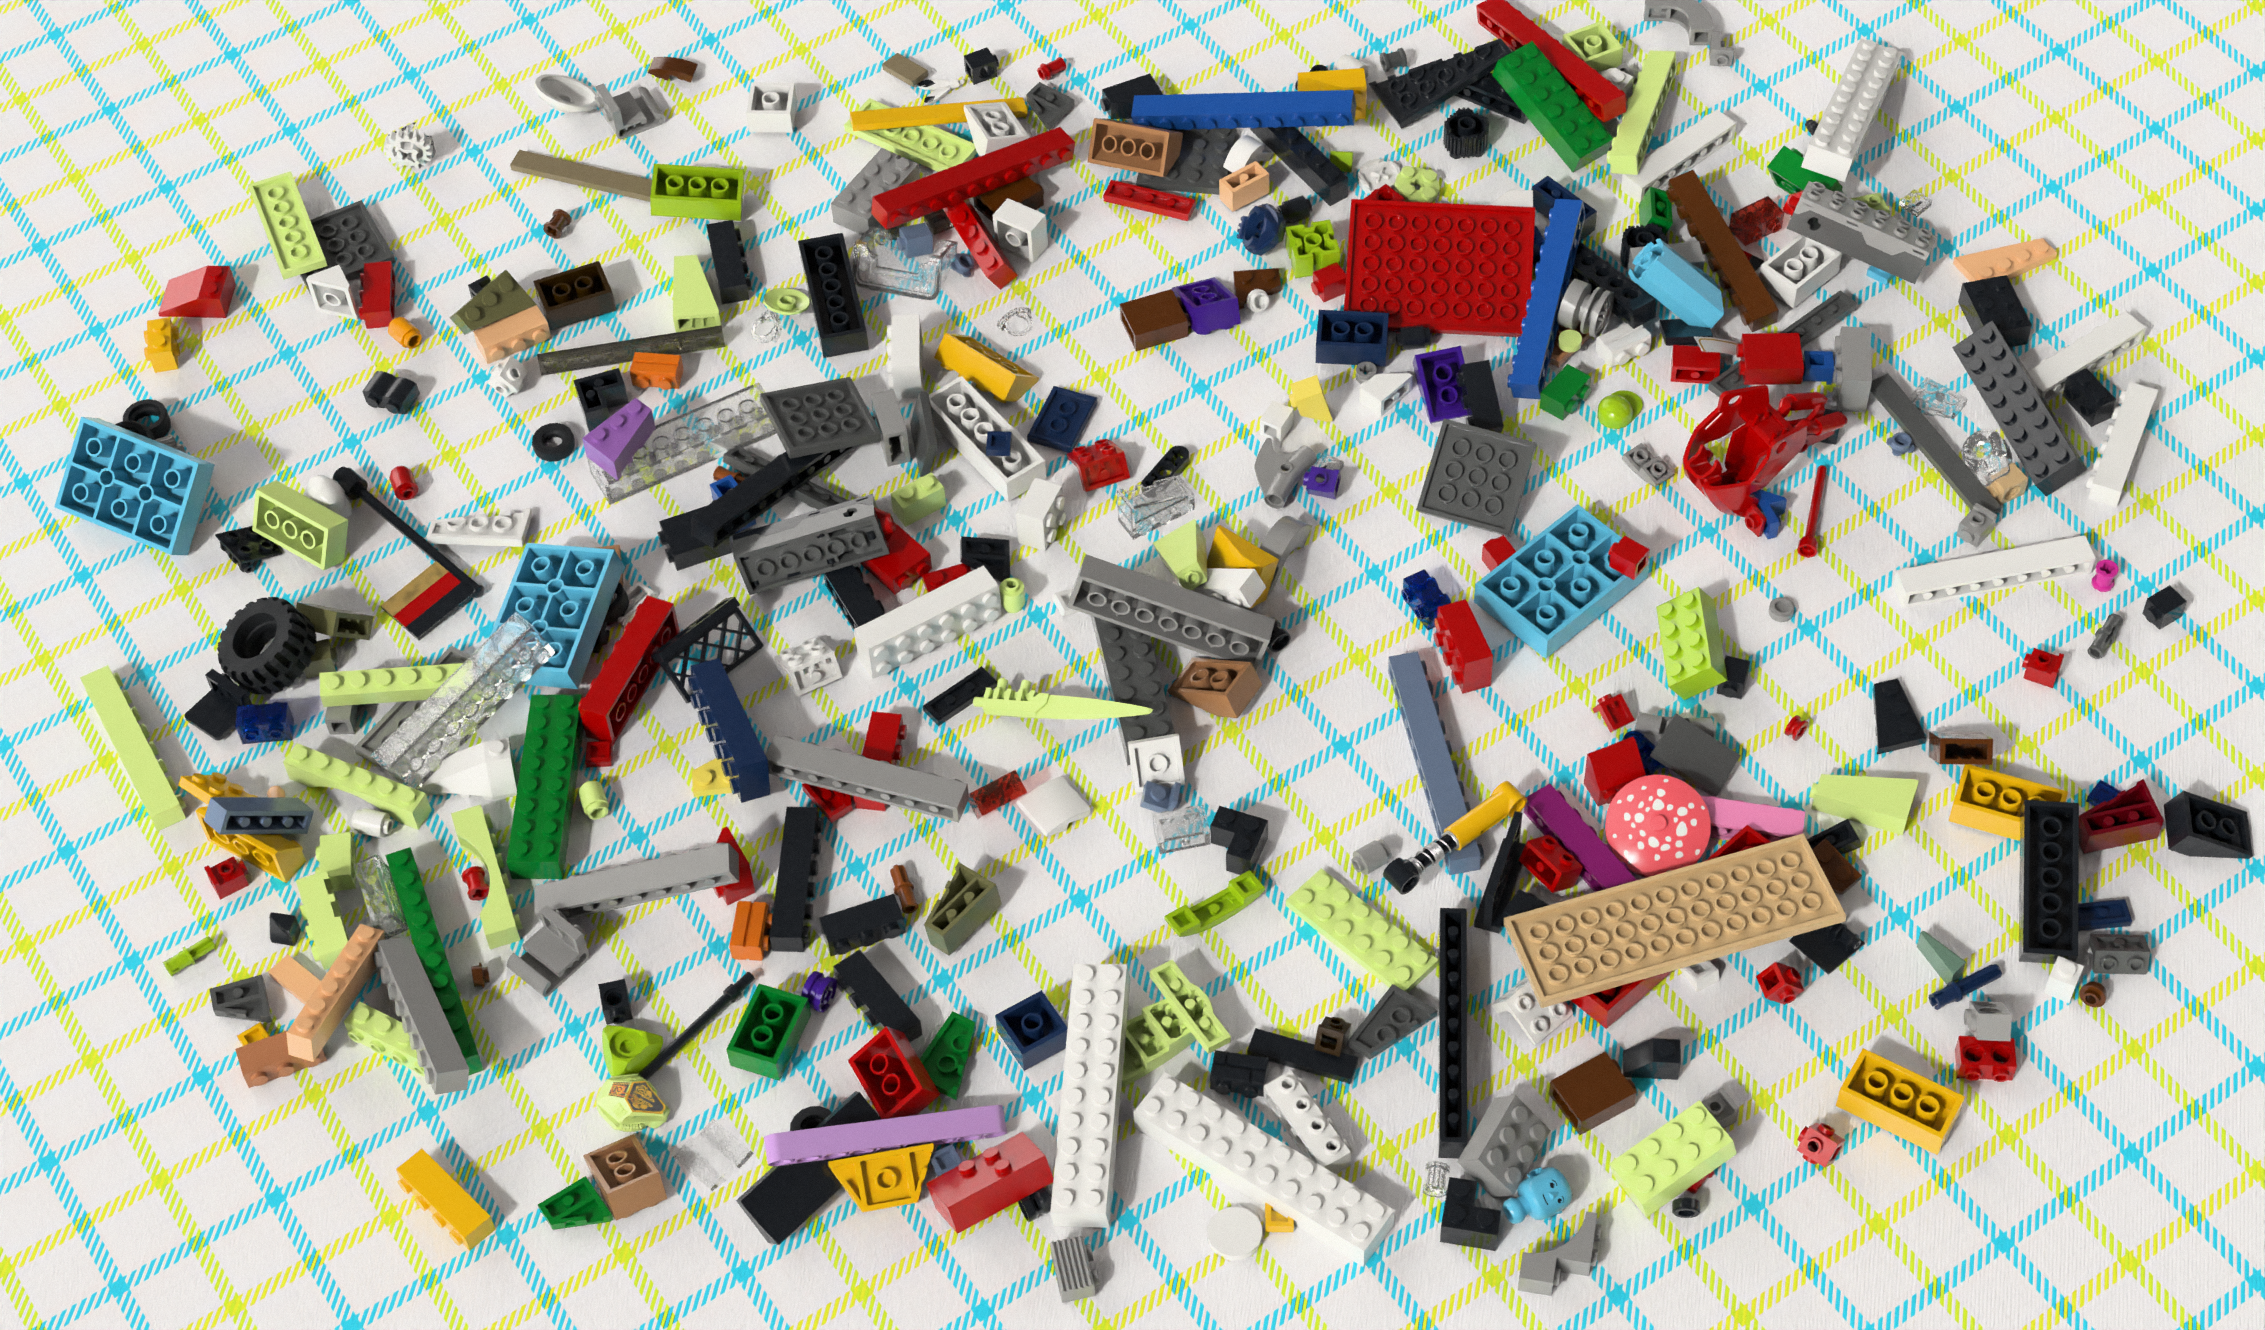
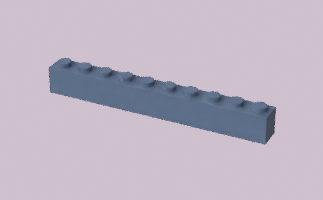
M1418 651L1389 656L1388 674L1438 839H1440L1445 828L1471 810L1468 801L1464 802L1463 796L1465 792L1462 781L1457 780V763L1455 760H1451V744L1449 740L1445 741L1444 738L1446 734L1444 721L1438 718V702L1433 700L1431 696L1433 695V686L1431 680H1427L1425 676L1427 675L1425 661L1420 660ZM1476 839L1461 850L1453 848L1451 853L1445 854L1444 859L1449 875L1480 870V860L1484 859L1482 844H1477Z

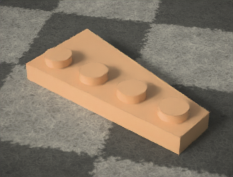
M2041 238L1954 257L1953 264L1970 282L2007 275L2010 280L2056 259L2057 252Z

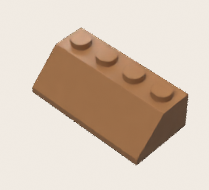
M1094 118L1088 163L1166 177L1180 155L1183 133L1113 119Z

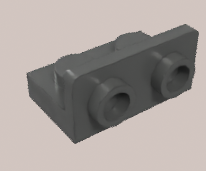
M2090 934L2089 945L2094 956L2092 970L2095 974L2145 975L2148 973L2150 949L2144 935Z

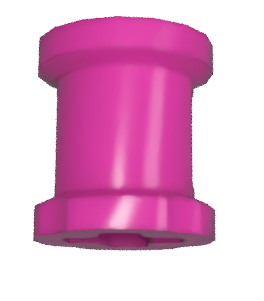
M2100 560L2095 567L2096 574L2092 578L2091 583L2093 588L2098 591L2108 592L2114 587L2113 578L2117 576L2119 569L2117 564L2111 560Z

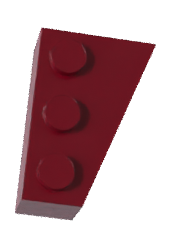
M2144 779L2137 782L2136 786L2131 789L2119 792L2117 797L2110 801H2104L2079 815V846L2083 854L2158 838L2164 820Z

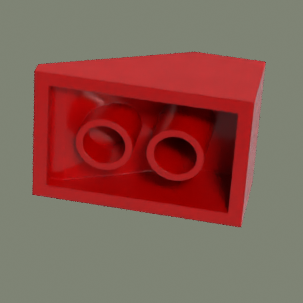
M207 265L168 280L159 309V316L226 318L236 287L230 266Z

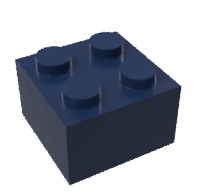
M1042 990L995 1015L998 1034L1024 1071L1066 1049L1068 1027Z

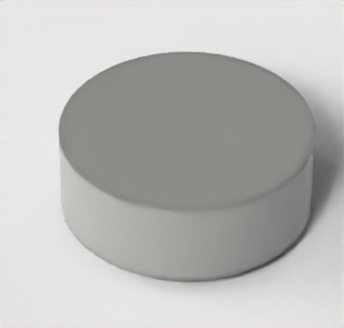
M1778 597L1770 602L1769 615L1773 620L1787 622L1793 617L1794 604L1791 600Z

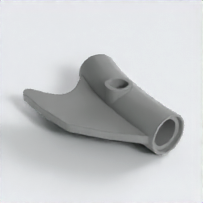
M1266 438L1258 453L1254 470L1264 495V501L1268 506L1276 509L1284 507L1297 482L1317 462V456L1311 448L1302 446L1296 451L1278 454L1273 450L1272 439Z
M1639 712L1634 734L1639 735L1653 750L1672 717ZM1711 717L1684 718L1714 738L1715 729Z

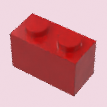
M1673 345L1670 382L1709 384L1710 381L1719 376V352H1702L1699 346Z

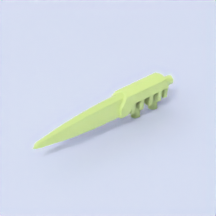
M1003 678L998 679L995 690L986 687L984 697H974L973 699L974 707H983L986 715L1034 719L1116 718L1145 715L1153 711L1151 708L1114 701L1050 695L1048 693L1038 694L1035 690H1030L1031 682L1028 680H1022L1018 692H1014L1012 689H1007L1008 680Z

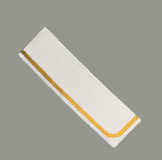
M1694 336L1702 352L1736 355V342L1713 337Z

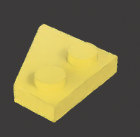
M715 758L692 770L694 797L732 793L729 784L730 778L729 776L725 777L722 771L721 759L717 760Z

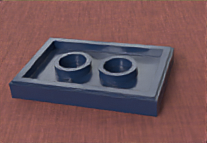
M1053 386L1027 435V441L1067 453L1072 452L1097 405V397Z

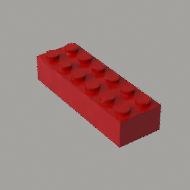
M647 595L643 603L637 606L632 621L626 624L621 639L616 641L610 657L602 664L601 672L597 678L592 680L590 690L579 702L578 710L580 711L586 737L597 741H612L613 745L615 744L661 667L659 663H655L650 654L680 633L674 603Z

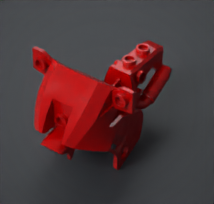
M1766 385L1725 391L1719 397L1717 408L1694 429L1683 456L1684 474L1719 511L1727 515L1745 517L1747 528L1757 537L1762 536L1767 519L1757 507L1759 500L1750 494L1767 486L1798 453H1802L1809 446L1827 439L1834 434L1835 430L1843 428L1847 424V417L1839 411L1824 415L1825 404L1828 398L1819 392L1787 394L1780 400L1779 407L1775 410L1769 404V390ZM1739 396L1736 402L1729 404L1732 398ZM1814 409L1807 418L1791 421L1784 419L1790 411ZM1718 415H1720L1707 429H1705ZM1732 432L1724 463L1727 470L1722 473V467L1718 460H1715L1713 466L1710 464L1713 452L1706 448L1704 444L1720 439Z

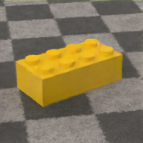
M1965 764L1949 821L2020 841V809L2024 800L2066 802L2068 791Z
M1863 1048L1840 1088L1836 1106L1938 1155L1961 1112L1965 1096Z

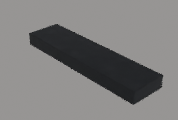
M1255 1028L1247 1050V1055L1267 1057L1270 1062L1351 1084L1359 1062V1057L1342 1052L1340 1057L1314 1050V1044Z

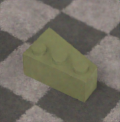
M504 270L449 318L466 335L537 304L511 274Z
M960 862L955 867L956 873L952 880L947 882L945 886L946 891L941 900H937L924 924L930 944L947 955L952 954L1002 905L996 884Z

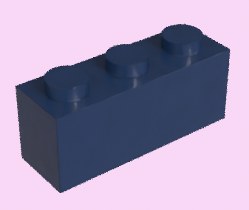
M1546 176L1532 186L1533 207L1548 219L1550 208L1554 207L1555 199L1581 200L1549 176ZM1584 201L1586 216L1580 241L1595 231L1597 211Z

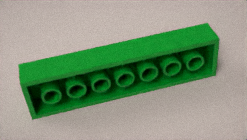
M581 694L531 695L507 855V865L512 879H563L584 730L580 711L578 710V705L582 698Z

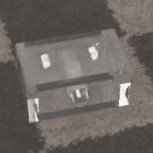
M1203 805L1189 806L1175 811H1163L1153 815V829L1160 854L1210 845V828Z

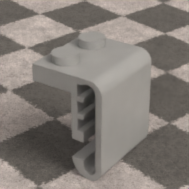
M604 83L596 86V104L618 139L628 138L662 125L665 122L664 114L647 88L639 87L638 90L642 97L634 99L629 91L612 97Z
M546 905L539 911L543 927L522 945L523 949L527 952L521 957L513 953L507 961V967L544 997L549 996L589 958V952L584 939L585 933L577 924H570L562 912L559 910L554 911Z

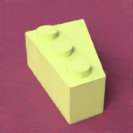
M327 871L297 879L296 883L303 903L300 906L304 921L308 920L309 923L308 926H305L309 940H314L315 946L311 947L315 962L321 961L323 969L326 970L332 966L349 941L337 896Z

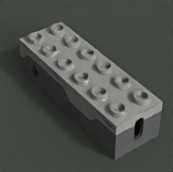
M1808 181L1804 191L1789 194L1783 207L1784 213L1791 215L1787 229L1913 284L1916 283L1937 237L1928 229L1916 228L1907 220L1893 218L1884 210L1872 209L1865 202L1849 199L1844 193L1826 189L1819 182Z

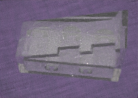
M1179 475L1154 481V485L1144 487L1142 484L1136 485L1135 490L1127 492L1124 489L1117 490L1118 521L1133 540L1147 535L1150 531L1162 525H1167L1172 520L1182 515H1187L1195 509L1194 493Z

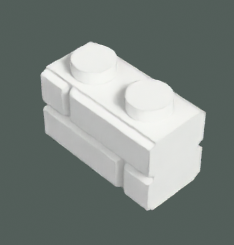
M1624 324L1598 336L1595 350L1611 368L1618 364L1624 365L1629 359L1637 355H1645L1650 350L1652 337L1647 329L1643 328V325L1633 329L1630 325Z

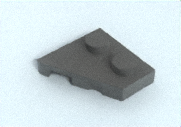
M1041 82L1026 94L1027 102L1048 130L1075 106L1073 98Z
M262 975L209 989L213 1011L216 1016L267 1023L272 1022Z

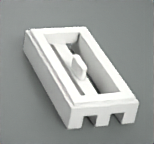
M639 581L626 592L629 598L628 609L624 616L619 617L618 621H616L623 628H625L628 622L632 621L637 606L643 603L647 595L657 598V593ZM640 590H642V592L637 597L633 598Z

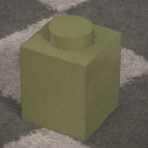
M329 639L317 641L314 644L316 646L315 654L310 658L312 662L309 667L304 669L307 679L318 677L319 673L336 672L335 662H339L336 647L331 648Z

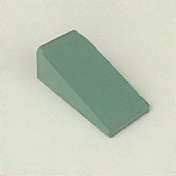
M1922 931L1917 948L1946 984L1951 981L1956 982L1963 974L1965 960L1927 932Z

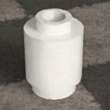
M1342 55L1336 63L1337 70L1364 68L1365 79L1369 75L1368 66L1352 55Z
M370 809L357 810L353 816L352 828L357 830L359 834L384 838L387 834L391 833L393 820L390 819L389 813Z

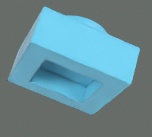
M1870 266L1867 269L1866 276L1884 285H1887L1894 277V275L1874 266Z

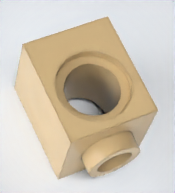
M2013 462L1990 473L1986 489L2002 505L2025 493L2028 478Z

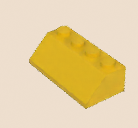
M945 333L934 356L935 359L941 362V367L949 371L955 370L959 373L958 377L962 376L968 382L973 381L976 383L975 387L987 393L988 391L994 394L993 398L1001 403L1018 401L1039 380V377L968 335Z
M208 806L199 807L195 811L208 841L285 883L306 862L302 852L303 848L295 840L289 841L283 838L281 834H219L204 821Z

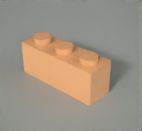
M537 305L473 331L477 347L487 364L551 338L548 322Z

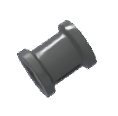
M1398 48L1396 52L1388 54L1385 52L1380 53V63L1384 72H1388L1394 67L1401 66L1403 68L1407 66V57L1403 48Z

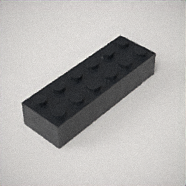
M843 233L799 240L801 263L823 358L869 350L867 331Z
M2024 800L2020 809L2019 962L2055 964L2058 956L2075 962L2078 957L2079 803Z

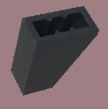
M1149 73L1102 89L1100 104L1104 112L1107 111L1111 119H1132L1134 95L1164 94Z

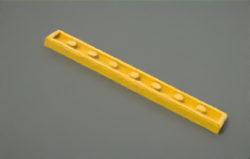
M1023 97L853 111L850 112V121L853 131L967 122L964 105L1005 102L1016 118L1027 117V108Z

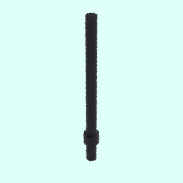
M747 972L734 985L730 984L723 991V995L641 1070L638 1076L648 1080L730 1002L734 1003L742 996L741 992L755 980L754 976Z

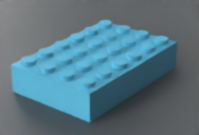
M81 417L54 507L167 554L188 555L215 464L100 418Z
M1577 504L1475 584L1474 603L1546 659L1648 578L1650 558H1648V565L1635 580L1609 567V550L1622 537Z
M526 543L478 664L489 681L569 689L579 688L624 569V565L614 549Z

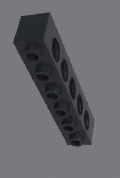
M1579 241L1570 280L1579 279L1590 283L1592 286L1591 294L1597 287L1603 288L1604 292L1606 290L1614 292L1612 313L1633 329L1655 318V298L1640 288L1638 284L1628 279L1622 272L1611 266L1608 261L1598 256L1595 251L1590 250Z

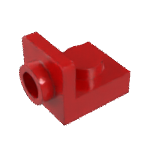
M1611 693L1597 700L1599 704L1592 709L1594 713L1600 712L1610 733L1635 721L1621 694L1612 697Z

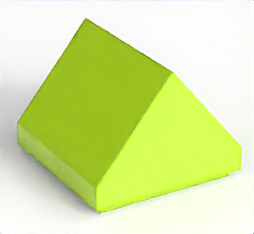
M1330 151V161L1342 172H1352L1353 152Z

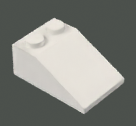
M1005 102L964 105L966 119L979 156L1029 138Z

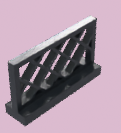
M735 597L725 598L650 654L655 663L661 665L686 703L691 702L690 695L684 688L685 678L691 676L686 675L688 661L706 662L707 646L718 648L717 658H720L721 662L723 649L735 651L731 664L722 663L727 674L764 646L738 606L740 604ZM733 614L739 620L738 631L727 629L728 618ZM710 631H721L719 645L708 643ZM726 632L737 634L735 648L724 646ZM742 635L749 636L755 644L749 650L740 649ZM693 644L702 645L700 659L689 657L690 646ZM674 658L683 659L681 673L673 672L668 664Z
M1514 812L1506 838L1502 840L1474 921V927L1500 933L1503 911L1511 901L1523 866L1519 861L1526 845L1520 843L1523 814L1521 812Z

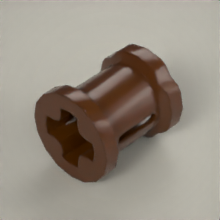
M555 209L551 220L544 224V232L554 239L560 238L564 227L568 226L572 221L570 215L562 209Z

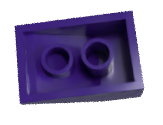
M1215 277L1172 287L1175 296L1179 297L1182 302L1183 312L1189 315L1190 328L1197 334L1207 335L1212 333L1213 330H1227L1233 328L1234 325L1241 324L1238 298Z
M1461 346L1415 355L1412 362L1430 424L1443 421L1444 418L1450 420L1468 416L1467 410L1463 409L1461 405L1462 388L1458 387L1456 382V373L1459 372L1461 364H1465Z

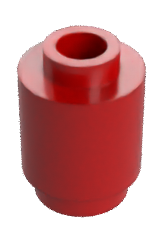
M397 466L392 469L389 480L395 496L399 500L414 498L419 489L412 471L405 466Z

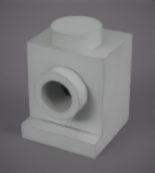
M1976 503L1973 509L1959 523L1956 536L1978 547L1994 530L1997 514Z
M1724 1088L1719 1089L1717 1094L1702 1101V1104L1723 1129L1737 1121L1739 1107Z

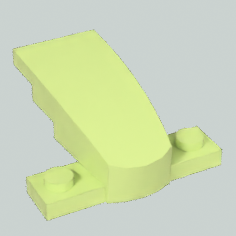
M1173 960L1150 970L1149 974L1151 980L1166 999L1142 1008V1015L1127 1021L1122 1087L1131 1084L1160 1067L1187 1048L1196 1039L1207 1054L1231 1041L1230 1034L1214 1015L1208 996L1199 987L1188 981Z

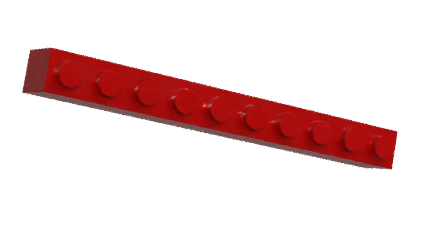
M1486 0L1476 5L1478 23L1496 38H1501L1513 51L1533 41L1589 110L1605 123L1626 112L1627 97L1623 90L1618 89L1610 80L1600 75L1597 70L1591 68L1583 59L1578 58L1570 49L1564 47L1557 39L1551 37L1545 30H1542L1532 20L1524 16L1521 11L1511 6L1508 1Z
M1061 127L1052 129L875 195L872 199L871 214L888 230L1073 159L1075 141Z

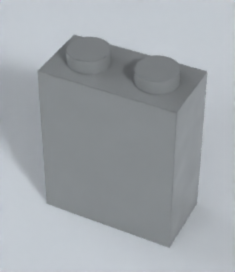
M894 389L871 394L874 421L881 432L880 444L887 466L911 462L907 429Z

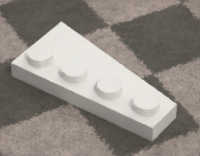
M531 508L522 509L523 513L511 514V511H502L500 516L486 517V514H478L468 520H465L463 516L431 520L426 535L427 541L431 544L523 547L532 518Z

